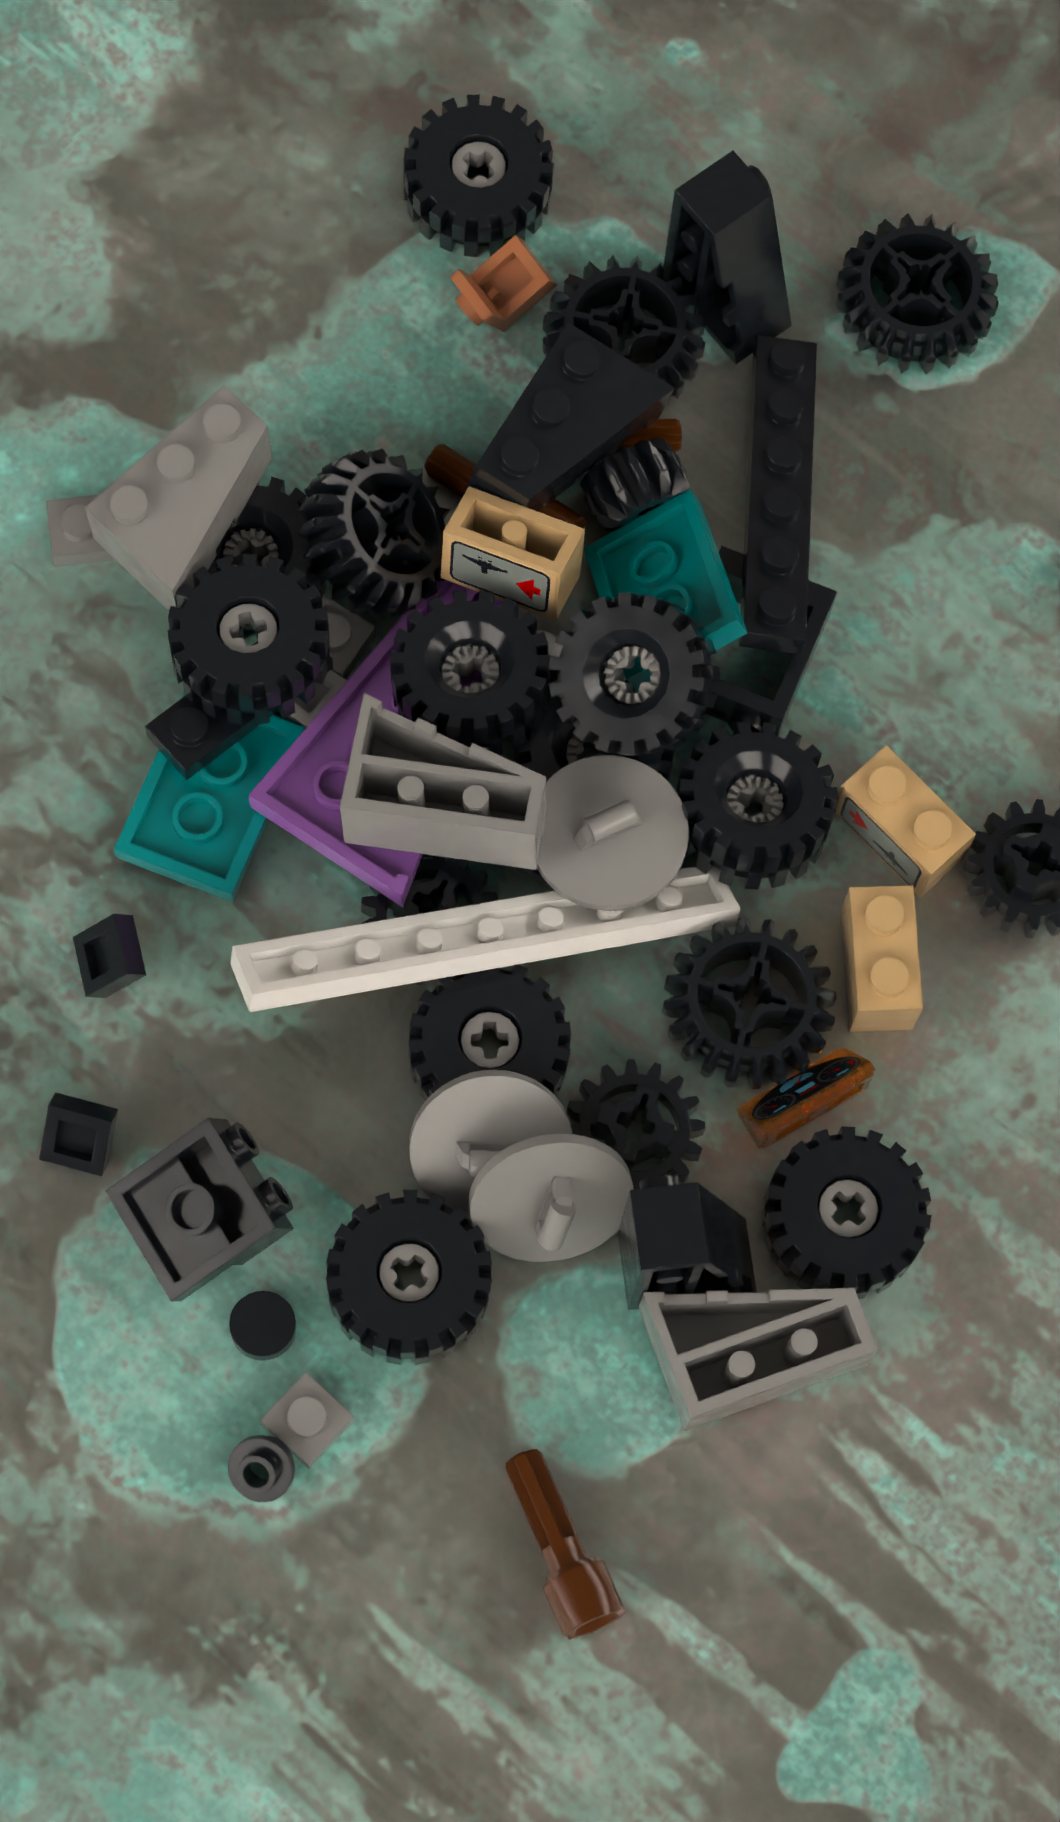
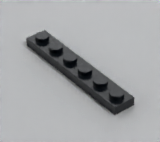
M757 335L753 349L741 616L747 634L739 638L740 647L802 654L806 642L817 343Z

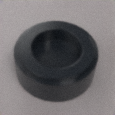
M269 1291L250 1293L237 1302L230 1316L229 1327L232 1340L238 1350L249 1358L255 1360L277 1358L285 1353L294 1341L296 1320L293 1309L283 1297Z

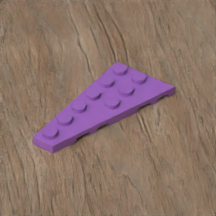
M447 580L436 581L438 593L426 600L421 598V602L416 605L415 609L425 617L428 615L427 601L437 596H440L445 606L453 603L452 592L466 590L467 601H479L480 593ZM494 598V605L501 607L504 601ZM415 609L402 616L248 795L252 809L401 907L404 906L423 854L344 843L340 803L364 693L381 700L383 708L398 714V707H394L392 694L390 651H395L394 637L398 629L407 631V617ZM473 670L472 674L468 677L459 675L460 684L463 689H465V686L470 688L473 683L482 684V672Z

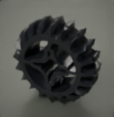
M907 213L901 218L899 229L884 219L878 225L876 235L865 230L858 239L857 248L851 247L846 252L843 261L844 268L842 271H839L836 281L837 291L840 292L836 300L837 312L846 314L842 324L844 333H859L856 342L859 352L873 346L877 348L876 360L878 366L886 362L889 356L899 359L898 366L901 374L909 369L911 361H918L924 373L927 374L933 370L936 358L950 369L956 363L959 353L969 357L975 351L978 339L983 340L988 335L992 325L990 319L995 316L998 308V297L994 295L998 287L997 275L988 272L991 266L990 253L974 254L977 247L975 235L961 241L956 238L958 232L956 221L946 227L945 231L935 228L936 222L933 214L925 219L923 226L915 225L911 216ZM874 276L884 284L882 290L889 297L887 306L884 308L876 301L871 289L870 281ZM950 279L956 285L962 298L963 309L960 312L951 304L952 297L945 290L946 283Z
M612 255L607 260L605 271L599 270L589 261L587 266L584 267L583 279L569 273L568 278L564 281V292H554L550 299L551 311L547 312L543 318L542 330L545 332L546 337L543 338L542 350L545 356L548 355L566 325L570 323L635 364L652 363L642 368L673 386L675 389L671 396L678 399L679 395L683 393L684 380L692 381L698 371L697 360L703 357L705 341L701 337L704 334L705 320L702 315L696 314L698 307L696 295H682L684 283L681 276L665 282L663 281L665 270L660 263L655 266L650 273L641 270L642 262L638 255L631 261L630 268H620L619 262ZM615 304L613 307L608 309H598L603 306ZM641 308L649 311L658 319H654L647 316ZM624 321H629L628 335L630 339L625 340L624 350L619 352L620 338L617 337V334H622Z
M383 448L376 451L370 450L367 453L363 449L358 452L353 451L339 460L336 459L325 465L322 471L317 474V478L313 479L309 486L304 489L307 499L297 509L300 515L307 521L302 525L297 534L308 540L311 546L303 558L315 560L320 568L315 581L328 580L333 585L332 600L348 597L351 612L368 610L372 618L378 616L385 617L389 614L392 617L397 614L404 615L415 609L416 605L421 602V598L426 600L438 593L436 581H445V579L441 578L443 531L446 527L444 519L451 510L439 507L434 498L439 487H426L422 482L423 468L407 471L404 455L388 458Z
M744 916L737 921L735 935H731L727 927L720 921L712 927V942L702 935H694L689 945L693 955L682 952L677 953L673 966L680 974L667 975L664 989L674 995V997L663 1002L662 1012L663 1015L678 1019L669 1026V1038L671 1040L690 1038L682 1048L681 1057L684 1061L693 1060L702 1054L706 1058L704 1059L700 1074L704 1078H708L714 1073L717 1066L727 1070L724 1077V1085L728 1088L735 1086L739 1073H748L750 1088L753 1090L760 1089L763 1083L764 1071H768L776 1084H783L788 1078L786 1063L794 1070L804 1072L810 1064L806 1051L821 1054L826 1045V1040L819 1032L831 1031L835 1023V1017L824 1009L835 1004L837 999L836 992L829 988L820 987L829 980L831 975L829 967H809L818 951L815 945H810L797 952L793 948L798 936L795 928L785 932L782 940L773 937L772 934L775 927L771 918L764 920L760 933L751 932L750 922ZM737 960H750L747 970L740 976L734 978L718 976L716 981L704 979L711 971L723 964ZM769 966L778 970L793 986L799 1003L791 1001V994L784 993L774 987L768 976ZM754 979L756 980L754 996L758 997L757 1007L754 1013L751 1012L747 1026L743 1027L742 1021L745 1011L740 1006L744 994H748L751 982ZM699 1003L708 1005V1012L722 1016L728 1022L730 1028L729 1041L720 1037L707 1024L701 1013ZM783 1024L796 1027L787 1037L774 1044L763 1047H749L752 1035L760 1029L775 1028L780 1030Z

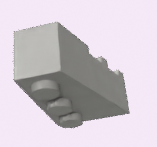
M223 385L85 507L93 538L168 610H170V606L178 607L176 593L183 583L194 589L193 573L203 566L207 571L209 570L217 556L216 549L232 521H237L272 460L268 425Z
M364 693L340 803L344 843L536 870L547 814L546 777L472 743L471 747H467L437 733L435 725L420 718L413 722L383 708L381 700Z
M855 1288L770 1290L764 1293L707 1291L706 1294L667 1295L664 1292H643L638 1307L684 1431L867 1366L879 1351Z

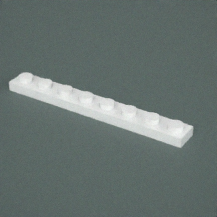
M696 867L680 869L670 885L655 898L642 905L625 910L603 911L586 908L569 901L556 891L236 945L232 946L230 965L249 1012L708 931L712 930L713 925L719 921L726 927L736 926L740 906L729 886L718 882L721 872L719 869L712 867L707 874H704Z

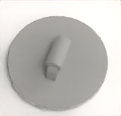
M598 755L574 761L548 779L546 782L547 814L537 869L544 880L557 893L569 901L586 908L617 911L642 905L655 898L670 885L679 872L688 847L689 826L682 810L680 797L661 774L634 759L616 755Z
M506 1070L471 1072L441 1086L421 1106L412 1124L409 1138L411 1167L419 1186L429 1198L431 1193L445 1197L446 1206L454 1210L459 1205L469 1214L468 1219L471 1220L469 1193L472 1183L481 1168L493 1156L522 1140L547 1134H572L568 1115L558 1098L538 1081L526 1075Z
M547 1134L517 1142L493 1156L481 1168L472 1183L469 1193V1210L473 1227L478 1225L485 1236L484 1242L500 1254L529 1262L560 1261L589 1252L610 1239L619 1230L629 1191L634 1188L627 1164L608 1145L582 1135Z

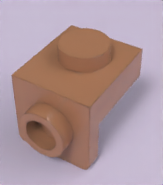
M516 235L472 274L458 269L450 276L461 292L455 300L467 317L477 326L485 322L502 332H505L558 285L525 241Z

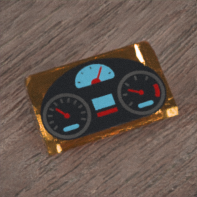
M845 1048L837 1049L808 1066L804 1072L792 1075L787 1078L785 1083L777 1084L744 1103L737 1109V1114L758 1148L763 1147L765 1149L865 1091L876 1069L869 1060Z

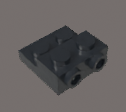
M208 1117L105 1191L171 1302L184 1300L232 1265L245 1264L294 1229L285 1215L293 1209L289 1195L276 1179L272 1177L266 1180L263 1179L252 1161L253 1158L259 1155L258 1145L249 1131L238 1122L231 1126L227 1119Z

